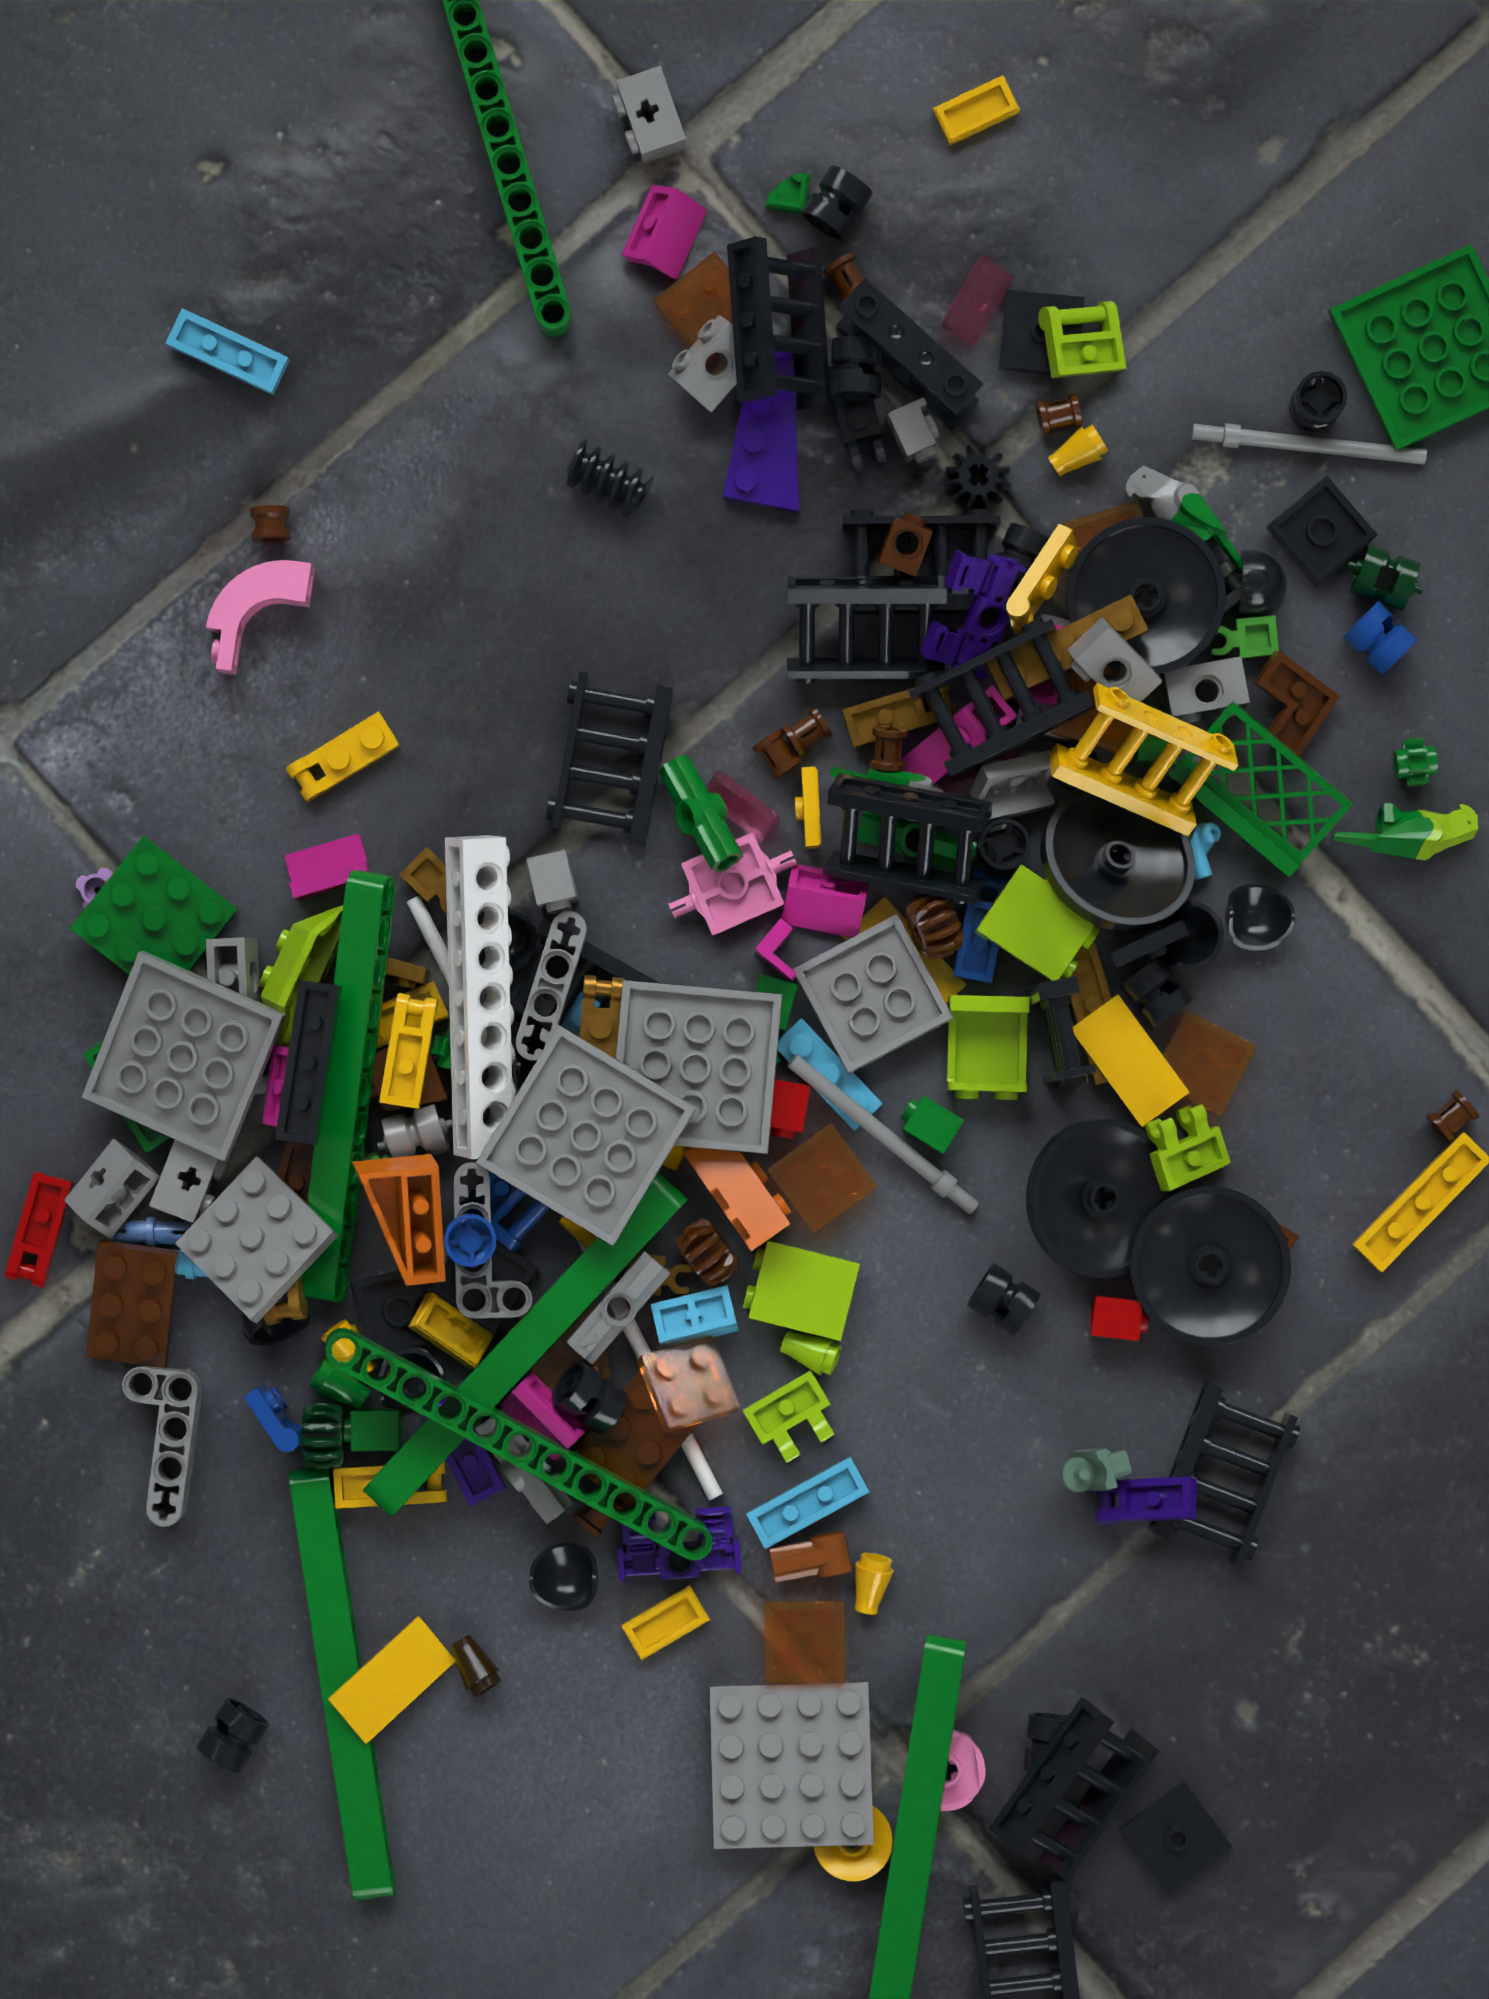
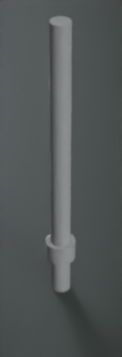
M1224 423L1223 427L1193 424L1191 431L1192 440L1220 442L1222 447L1229 448L1247 445L1422 465L1425 464L1427 449L1404 447L1395 451L1392 445L1241 429V425Z
M798 1054L789 1062L787 1067L931 1183L930 1188L942 1198L947 1196L968 1214H971L976 1209L979 1202L957 1185L958 1180L948 1171L943 1170L941 1172Z

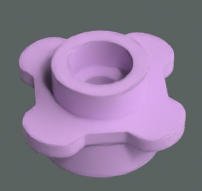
M100 868L97 874L82 875L77 879L76 888L85 900L83 903L84 909L96 895L95 888L102 887L113 874L111 870Z

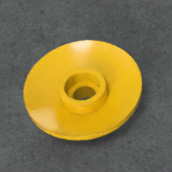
M873 1806L874 1845H858L856 1848H849L846 1845L813 1846L815 1855L821 1866L836 1878L845 1881L868 1879L877 1874L890 1857L893 1845L890 1825L886 1817Z

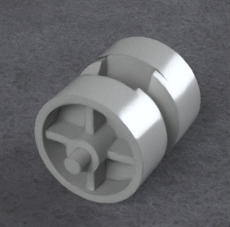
M435 1102L420 1106V1109H414L410 1118H407L403 1113H398L381 1119L385 1137H383L384 1141L377 1143L379 1151L387 1149L391 1153L392 1158L420 1155V1152L423 1151L433 1156L450 1151L446 1133L449 1132L448 1128L453 1127V1119L445 1121L444 1117L441 1118Z

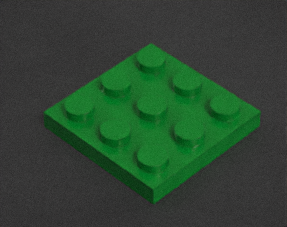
M143 835L69 929L129 975L138 952L141 951L150 953L189 971L205 951L206 939H214L236 912L237 908Z

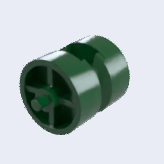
M1368 544L1357 563L1348 562L1347 568L1353 570L1354 575L1350 593L1370 600L1375 596H1379L1382 604L1403 611L1414 592L1422 594L1424 587L1417 585L1418 581H1416L1421 563L1403 556H1398L1393 560L1390 558L1389 551Z

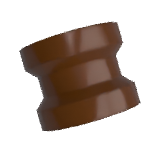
M283 505L252 507L250 509V517L255 521V529L251 532L252 541L259 543L289 541L291 539V531L286 527V519L290 516L289 507Z

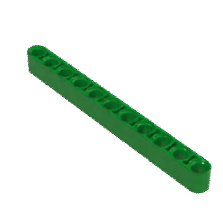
M442 0L538 326L548 336H562L570 329L572 324L570 305L479 0ZM463 12H470L476 16L474 22L467 26L459 25L456 22V18ZM474 49H481L487 53L486 58L479 63H473L466 59L469 52ZM485 86H493L498 90L497 95L490 100H483L477 96L479 90ZM495 123H504L509 127L508 132L502 137H494L488 133L489 128ZM512 159L520 163L519 169L513 174L507 175L499 170L500 165L506 160ZM523 196L531 200L530 207L525 211L517 212L510 207L511 202L517 197ZM534 233L542 237L541 244L535 249H528L521 245L522 239L528 234ZM545 270L553 275V280L546 286H538L532 282L533 276L539 271ZM556 307L565 313L563 319L555 324L548 323L543 319L544 313L550 308Z
M359 870L351 871L345 887L334 985L342 986L318 1146L314 1145L307 1202L339 1236L302 1274L305 1297L337 1303L343 1300L349 1280L360 1190V1180L352 1162L363 1161L396 894V882L393 876Z
M659 1172L615 1245L612 1246L598 1237L458 1388L495 1407L688 1199ZM450 1396L438 1410L444 1415H453L459 1410L460 1401ZM481 1416L477 1418L474 1422L473 1429H475L486 1416ZM428 1419L362 1491L392 1517L465 1438Z
M337 1328L327 1336L325 1342L326 1357L329 1363L341 1371L686 1559L692 1561L701 1560L711 1551L713 1545L712 1536L705 1524L699 1519L573 1450L567 1449L564 1445L351 1329ZM342 1338L351 1340L355 1345L354 1352L346 1358L337 1357L331 1350L335 1341ZM375 1358L386 1359L390 1364L388 1373L382 1377L372 1376L367 1370L370 1361ZM411 1377L421 1378L425 1382L424 1391L417 1396H409L402 1389L405 1381ZM450 1396L457 1398L460 1401V1408L455 1414L444 1415L439 1412L438 1405L443 1398ZM481 1416L492 1417L495 1420L494 1429L488 1434H478L473 1429L477 1418ZM516 1435H524L530 1439L529 1448L523 1453L516 1454L508 1449L509 1441ZM558 1454L564 1457L565 1463L561 1470L551 1473L543 1468L544 1461L548 1456ZM587 1473H593L599 1477V1484L592 1491H583L578 1487L580 1478ZM623 1492L631 1493L634 1496V1502L630 1508L618 1510L613 1507L614 1499L618 1494ZM662 1511L668 1514V1522L661 1529H653L648 1526L649 1517L653 1513ZM697 1530L703 1533L702 1542L695 1548H688L683 1545V1538L688 1532Z
M316 1467L292 1470L289 1472L290 1490L354 1901L395 1895V1880L374 1741L371 1739L367 1744H364L328 1700L334 1692L362 1668L338 1509H335L333 1474L331 1468L316 1469Z
M927 1634L869 1999H911L967 1641Z

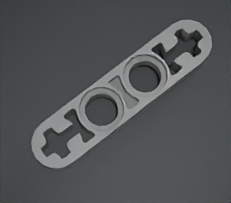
M565 911L558 914L551 924L517 1033V1051L529 1061H537L543 1052L542 1049H536L534 1055L529 1054V1047L523 1044L524 1038H531L536 1028L535 1025H528L529 1018L532 1017L541 1023H552L549 1032L542 1028L540 1033V1040L545 1042L546 1047L560 1024L587 937L588 928L585 920L581 915L573 911ZM569 918L575 919V926L580 929L578 936L572 935L569 939L568 947L576 948L573 956L562 949H551L554 941L560 945L562 944L564 933L558 930L560 923L567 924ZM562 956L568 961L569 971L563 978L555 979L548 975L546 965L552 957ZM550 994L556 999L557 1009L551 1016H540L536 1012L534 1007L535 1001L540 995Z

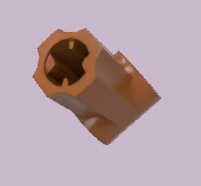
M845 1531L819 1534L810 1537L808 1541L769 1548L775 1582L800 1579L813 1575L829 1577L852 1571Z

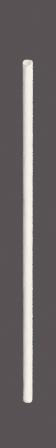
M419 895L406 903L449 986L448 949ZM486 1028L481 1034L482 1044L485 1043L488 1036ZM512 1078V1083H513L514 1086H515L516 1095H517V1093H518L519 1090H518V1088H517V1086H516V1084H515V1082H514V1080H513V1078ZM579 1243V1245H580V1247H581V1249H582V1251H583V1253H584L587 1249H585V1248ZM615 1279L603 1290L604 1294L616 1284ZM615 1297L609 1301L616 1318L624 1317L628 1313L629 1307L623 1297ZM633 1319L622 1330L641 1368L644 1367L669 1388L635 1319ZM691 1433L681 1447L708 1500H712L723 1493L693 1433Z

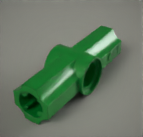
M686 755L675 757L670 762L664 764L658 773L676 804L674 814L678 828L685 835H693L710 869L716 873L727 870L732 865L738 863L743 857V853L726 824L727 809L722 797L716 792L709 793L691 758H687Z
M863 812L858 828L857 841L879 848L881 817L878 814ZM897 818L896 854L903 855L909 860L917 861V852L908 849L905 837L910 832H919L920 824ZM935 830L932 865L955 872L957 836ZM973 842L972 861L978 844Z

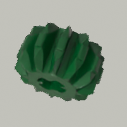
M317 1402L316 1404L305 1406L303 1416L301 1417V1454L306 1467L330 1469L331 1467H340L343 1463L346 1442H344L345 1416L341 1405Z

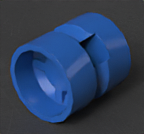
M1378 601L1342 638L1357 652L1365 651L1367 653L1366 661L1382 676L1411 648L1418 638L1403 624L1395 625L1393 623L1394 615Z
M464 1214L456 1217L449 1223L444 1233V1245L447 1254L454 1262L462 1266L474 1267L485 1263L492 1256L496 1248L497 1237L493 1226L485 1218L477 1214Z

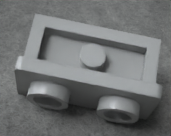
M1052 750L1039 753L1029 751L1017 758L1005 761L995 759L985 763L980 768L969 793L972 798L993 802L992 816L988 823L1052 808L1055 801L1046 785L1051 776L1049 754Z

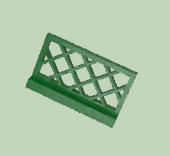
M1232 701L1208 728L1207 732L1214 734L1218 730L1219 734L1224 735L1223 724L1234 713L1246 724L1247 739L1231 740L1234 746L1247 745L1249 767H1237L1235 771L1221 766V769H1213L1194 797L1290 878L1304 859L1350 809L1353 802L1236 702ZM1251 729L1254 730L1262 738L1252 739ZM1269 743L1276 749L1277 765L1254 766L1253 744ZM1190 751L1169 774L1181 786H1183L1198 764L1193 760L1196 754ZM1282 755L1292 764H1282ZM1277 770L1279 792L1256 794L1255 772ZM1283 770H1301L1306 775L1307 790L1284 792ZM1249 772L1251 794L1234 795L1228 789L1227 774ZM1221 774L1222 783H1220L1212 775ZM1312 781L1322 789L1312 790ZM1330 795L1341 806L1332 816L1314 817L1313 796ZM1308 796L1309 818L1286 819L1285 798ZM1280 798L1281 820L1265 821L1258 815V799ZM1252 800V809L1243 801ZM1315 823H1325L1316 833ZM1310 824L1311 840L1301 851L1288 840L1287 825ZM1272 826H1282V835Z

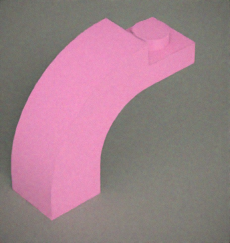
M290 560L265 562L240 573L224 587L210 610L206 628L211 633L221 634L220 639H214L211 650V662L216 663V669L221 674L236 676L243 631L250 618L259 610L275 604L310 608L316 570L311 563Z

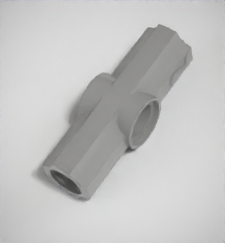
M643 1251L612 1289L604 1294L600 1303L566 1342L584 1359L593 1364L622 1329L633 1321L636 1313L670 1275V1272L652 1256ZM615 1297L626 1299L630 1304L628 1313L621 1318L612 1317L607 1312V1305L610 1300Z
M490 1417L475 1428L478 1434H488L494 1429L495 1420ZM516 1435L509 1441L508 1449L516 1454L523 1453L529 1448L530 1440H527L524 1435ZM495 1455L500 1461L498 1465L504 1475L518 1492L522 1491L532 1507L546 1524L574 1504L567 1493ZM545 1459L543 1468L546 1471L551 1472L549 1470L551 1469V1466Z

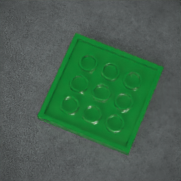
M1472 243L1329 309L1328 314L1382 428L1395 451L1408 447L1489 409V279Z

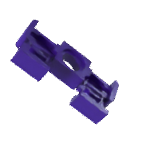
M956 550L944 583L952 590L962 591L963 587L972 589L971 593L974 596L962 627L963 630L958 629L957 633L947 632L948 628L941 625L937 620L931 619L920 653L926 659L947 663L952 668H955L989 651L993 641L1000 642L1009 619L1006 604L1018 571L1026 572L1025 567L1017 560L991 554L987 557L988 560L968 556L961 550ZM995 608L996 618L987 626H981L979 624L981 613L985 609ZM983 668L975 671L979 679H985L988 676Z
M731 1506L695 1509L696 1518L701 1520L712 1536L713 1545L706 1557L701 1560H691L689 1568L683 1572H675L669 1567L668 1556L672 1552L671 1550L658 1544L659 1550H656L655 1541L621 1523L623 1545L627 1544V1552H624L623 1546L617 1550L619 1580L626 1582L625 1576L660 1574L661 1580L701 1577L700 1571L736 1568V1574H739L742 1569L740 1543L737 1539L733 1538L734 1544L730 1545L729 1537L733 1536ZM656 1512L649 1517V1520L651 1519V1522L648 1523L650 1528H652V1523H657ZM723 1515V1517L702 1519V1516ZM703 1533L697 1534L698 1539H701L702 1542ZM698 1541L683 1542V1545L688 1548H695L698 1546Z

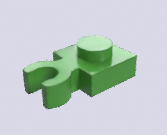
M1276 616L1236 619L1234 621L1235 631H1230L1228 628L1220 626L1216 635L1223 637L1225 645L1220 649H1212L1210 656L1216 658L1223 657L1232 649H1237L1238 657L1241 656L1242 660L1271 657L1274 651H1279Z

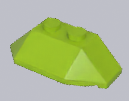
M343 905L294 923L290 931L286 929L282 931L277 941L275 951L279 952V956L274 967L268 965L264 970L259 987L263 988L260 995L263 1004L286 1014L277 1037L278 1045H290L299 980L324 983L338 952Z

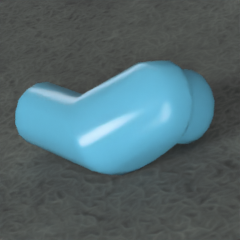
M1213 822L1200 823L1193 829L1188 838L1195 860L1194 881L1213 875L1206 855L1221 836L1219 826Z

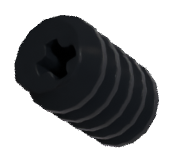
M583 439L568 466L567 486L574 488L582 481V494L588 495L595 489V501L601 503L609 496L608 507L611 510H615L623 503L622 515L630 517L638 510L646 498L654 476L645 483L641 482L642 469L639 468L631 476L628 475L629 462L625 461L618 468H615V455L613 453L602 461L600 460L602 448L597 446L589 454L586 452L588 440Z

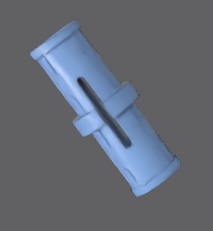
M147 1217L146 1221L126 1220L118 1230L127 1232L115 1233L110 1241L127 1244H146L148 1247H156V1244L176 1245L175 1243L183 1235L176 1234V1232H186L192 1226V1222L157 1221L156 1217Z

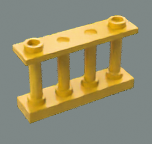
M1096 683L1093 692L1096 710L1099 713L1075 748L1069 749L1056 743L1049 754L1052 777L1189 836L1197 825L1191 800L1217 764L1232 771L1236 770L1238 761L1234 744L1222 734H1211L1129 697L1126 692L1117 687L1108 688ZM1114 718L1133 726V729L1110 763L1103 764L1088 757ZM1148 734L1167 741L1168 743L1144 778L1137 779L1123 772ZM1182 749L1201 756V760L1178 793L1171 794L1157 787Z

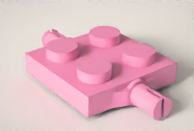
M752 832L736 839L743 857L738 863L732 865L727 870L717 873L711 870L703 854L681 863L689 882L690 895L668 903L671 910L686 905L672 911L674 918L676 919V917L696 909L705 918L712 936H715L784 906V901L777 888L776 874L797 866L795 858L780 864L794 856L792 851L789 850L769 860L761 851Z

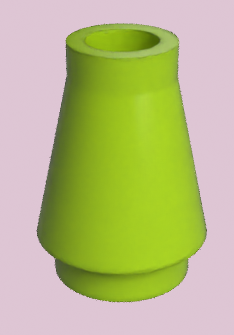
M788 1330L783 1339L780 1352L795 1359L819 1376L822 1373L831 1376L840 1357L842 1346L835 1344L834 1339L800 1334Z

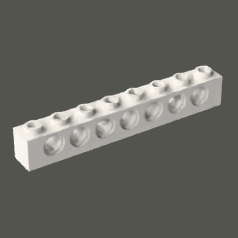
M491 835L445 838L453 1154L468 1159L479 1158L516 1096L515 1086L512 1083V1064L515 1060V1050L511 1043V1025L514 1021V1011L510 1004V985L513 981V971L509 964V946L512 941V932L508 925V906L511 901V892L507 885V866L510 861V853L506 845V837ZM482 869L483 881L478 886L476 877L478 871ZM483 909L484 921L479 925L477 917L479 911ZM484 948L486 956L483 964L480 965L479 954ZM485 988L487 996L485 1002L481 1005L480 994ZM486 1028L488 1036L485 1043L482 1044L481 1034ZM488 1068L489 1076L483 1084L482 1073ZM489 1107L490 1115L488 1120L484 1123L483 1113L485 1109Z

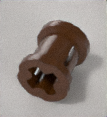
M853 253L843 255L823 270L824 275L831 277L842 294V303L864 279L854 263L855 256ZM844 273L847 274V276L849 277V279H850L851 282H852V285H850V283L848 282V280H847L846 277L844 276Z
M1075 393L1069 394L1068 398L1048 403H1045L1043 400L1036 401V414L1042 435L1049 434L1052 429L1073 426L1076 429L1082 426L1081 411Z
M816 707L811 708L808 716L792 726L786 724L781 727L787 740L799 757L805 754V749L822 738L830 739L833 737L830 728Z
M888 725L872 727V734L875 736L874 758L870 760L869 767L882 771L904 770L905 763L901 761L903 738L907 737L908 730Z
M778 729L752 747L755 753L761 754L772 770L771 776L774 781L802 763L799 756L795 757L783 739L784 732L782 729Z
M1457 1090L1451 1094L1452 1099L1435 1114L1429 1113L1426 1116L1430 1124L1447 1142L1453 1140V1134L1470 1119L1475 1121L1479 1118L1475 1108Z
M614 1499L613 1507L622 1510L624 1507ZM587 1504L580 1512L575 1511L572 1515L583 1528L597 1538L601 1537L603 1534L601 1529L611 1518Z

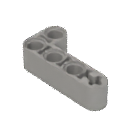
M465 1163L456 1170L453 1179L454 1219L461 1216L467 1209L474 1208L478 1209L483 1214V1218L491 1224L489 1174L484 1167L477 1163ZM470 1168L475 1169V1174L483 1178L482 1184H477L475 1187V1197L484 1195L483 1205L475 1202L459 1204L460 1196L468 1197L467 1185L460 1184V1177L466 1176ZM491 1257L477 1271H468L462 1265L455 1262L456 1303L463 1315L469 1318H512L522 1316L528 1312L532 1304V1295L528 1287L520 1281H492ZM513 1287L521 1289L525 1295L523 1306L516 1310L506 1308L502 1301L505 1291ZM469 1289H479L485 1294V1304L477 1311H470L463 1305V1295Z
M143 1365L129 1370L124 1376L122 1386L126 1397L131 1401L159 1405L146 1511L150 1521L155 1525L165 1527L181 1520L188 1507L203 1386L200 1377L192 1371ZM138 1373L147 1374L152 1380V1389L147 1395L140 1394L134 1387V1379ZM177 1378H184L190 1382L192 1392L188 1399H180L174 1394L173 1384ZM174 1417L182 1419L186 1424L187 1431L182 1439L172 1437L168 1431V1423ZM167 1457L176 1458L180 1462L182 1471L178 1478L168 1477L164 1473L163 1462ZM160 1485L165 1487L179 1486V1490L175 1489L170 1492L169 1504L176 1506V1511H173L166 1517L164 1509L158 1508V1504L166 1500L168 1488L160 1489Z

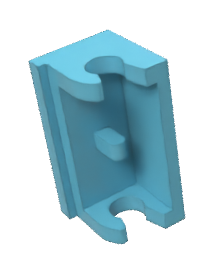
M728 1285L650 1304L662 1350L739 1331Z

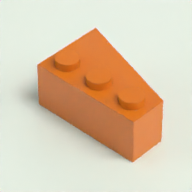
M691 1147L683 1153L751 1251L791 1224L786 1216L792 1211L779 1193L773 1197L769 1194L763 1185L769 1178L756 1160L748 1164L740 1151Z
M431 1154L352 1162L406 1286L445 1282L439 1166Z

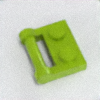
M1113 301L1099 302L1094 307L1058 310L1057 307L1051 306L1040 309L1038 320L1041 329L1045 333L1051 378L1119 372L1127 369L1118 310ZM1098 322L1102 326V332L1063 335L1062 325Z

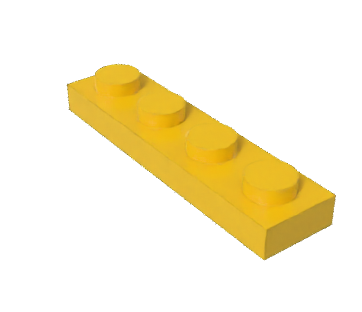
M1461 1132L1351 1245L1379 1272H1383L1488 1165L1489 1156L1465 1132Z

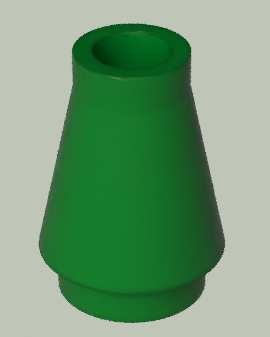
M326 1359L321 1361L308 1385L316 1390L315 1395L350 1405L358 1410L370 1392V1389L356 1378L334 1367Z

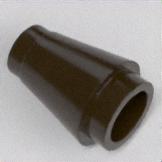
M471 1634L450 1646L465 1690L470 1689L474 1697L485 1693L501 1682L497 1674L500 1669L477 1642L473 1640Z

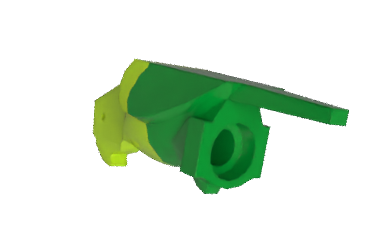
M1383 803L1378 810L1375 820L1376 834L1334 831L1332 840L1371 848L1370 852L1426 861L1444 849L1473 839L1478 831V815L1475 814L1471 807L1460 804L1457 810L1449 814H1440L1427 810L1403 812L1392 803Z

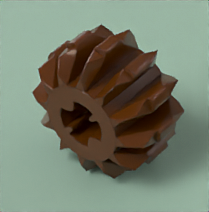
M922 894L906 904L905 918L908 922L907 927L912 934V939L917 944L918 950L927 959L945 958L962 948L964 934L960 928L961 923L958 921L956 912L953 910L949 900L943 897Z
M700 1218L696 1222L690 1223L676 1238V1245L706 1285L714 1287L720 1282L723 1283L739 1267V1259L736 1257L735 1252L708 1219Z

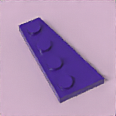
M774 351L776 374L794 376L793 354ZM777 390L778 396L751 403L742 402L723 498L799 514L795 392Z

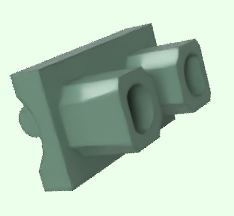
M1107 1448L1079 1449L1069 1452L1071 1458L1062 1465L1060 1480L1063 1486L1072 1492L1107 1491L1118 1487L1115 1478L1131 1474L1132 1470L1125 1450L1111 1453Z

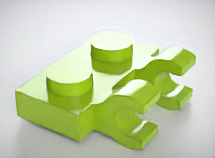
M1203 1104L1193 1108L1191 1105H1187L1176 1110L1179 1124L1189 1135L1184 1139L1178 1140L1176 1125L1172 1118L1163 1121L1157 1118L1145 1124L1149 1139L1158 1148L1157 1151L1149 1155L1161 1191H1171L1231 1164L1220 1127H1209L1207 1113Z
M811 1370L742 1410L762 1445L773 1439L786 1462L801 1455L787 1430L805 1419L809 1421L820 1442L835 1435L821 1412L822 1409L831 1404Z

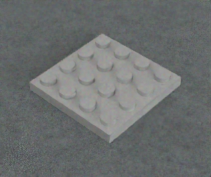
M145 951L138 952L82 1098L215 1158L226 1161L230 1157L286 1014Z
M623 980L616 1060L696 1107L675 1146L768 1154L782 994Z
M558 1025L476 1163L614 1246L695 1112L696 1107Z
M868 1682L710 1687L714 1849L874 1845Z

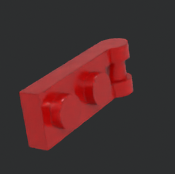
M40 1172L33 1173L6 1267L5 1278L18 1281L21 1278L32 1281V1286L45 1288L68 1207L64 1200L73 1190L75 1182ZM26 1252L39 1255L36 1266L24 1263Z

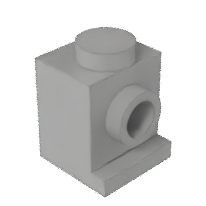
M924 397L891 411L887 415L886 421L906 463L915 459L917 464L938 455L934 438L939 437V433L930 415L923 416L927 406Z

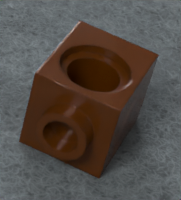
M908 512L904 513L903 518L894 515L877 559L878 562L916 576L933 533L931 528L925 527L927 519ZM905 531L914 533L918 540L915 549L907 553L899 551L895 546L897 536Z

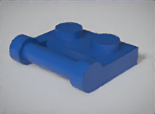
M489 1172L491 1225L494 1228L497 1239L506 1248L515 1252L523 1243L521 1240L523 1236L550 1207L535 1200L510 1229L507 1228L501 1221L526 1193L494 1173ZM474 1189L461 1204L475 1202L483 1205L484 1195L475 1197ZM467 1209L471 1214L483 1217V1214L478 1209Z
M266 1383L243 1396L280 1451L290 1452L301 1446V1424L292 1423L284 1410L288 1407V1404L277 1387L270 1389Z

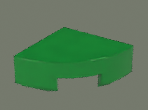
M794 174L780 182L770 192L765 209L801 215V210L807 200L811 174Z

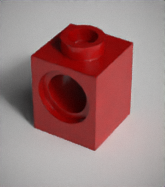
M775 1079L770 1135L793 1139L794 1132H803L810 1085Z
M1092 1295L1088 1334L1091 1336L1139 1341L1140 1333L1147 1332L1149 1316L1138 1300Z

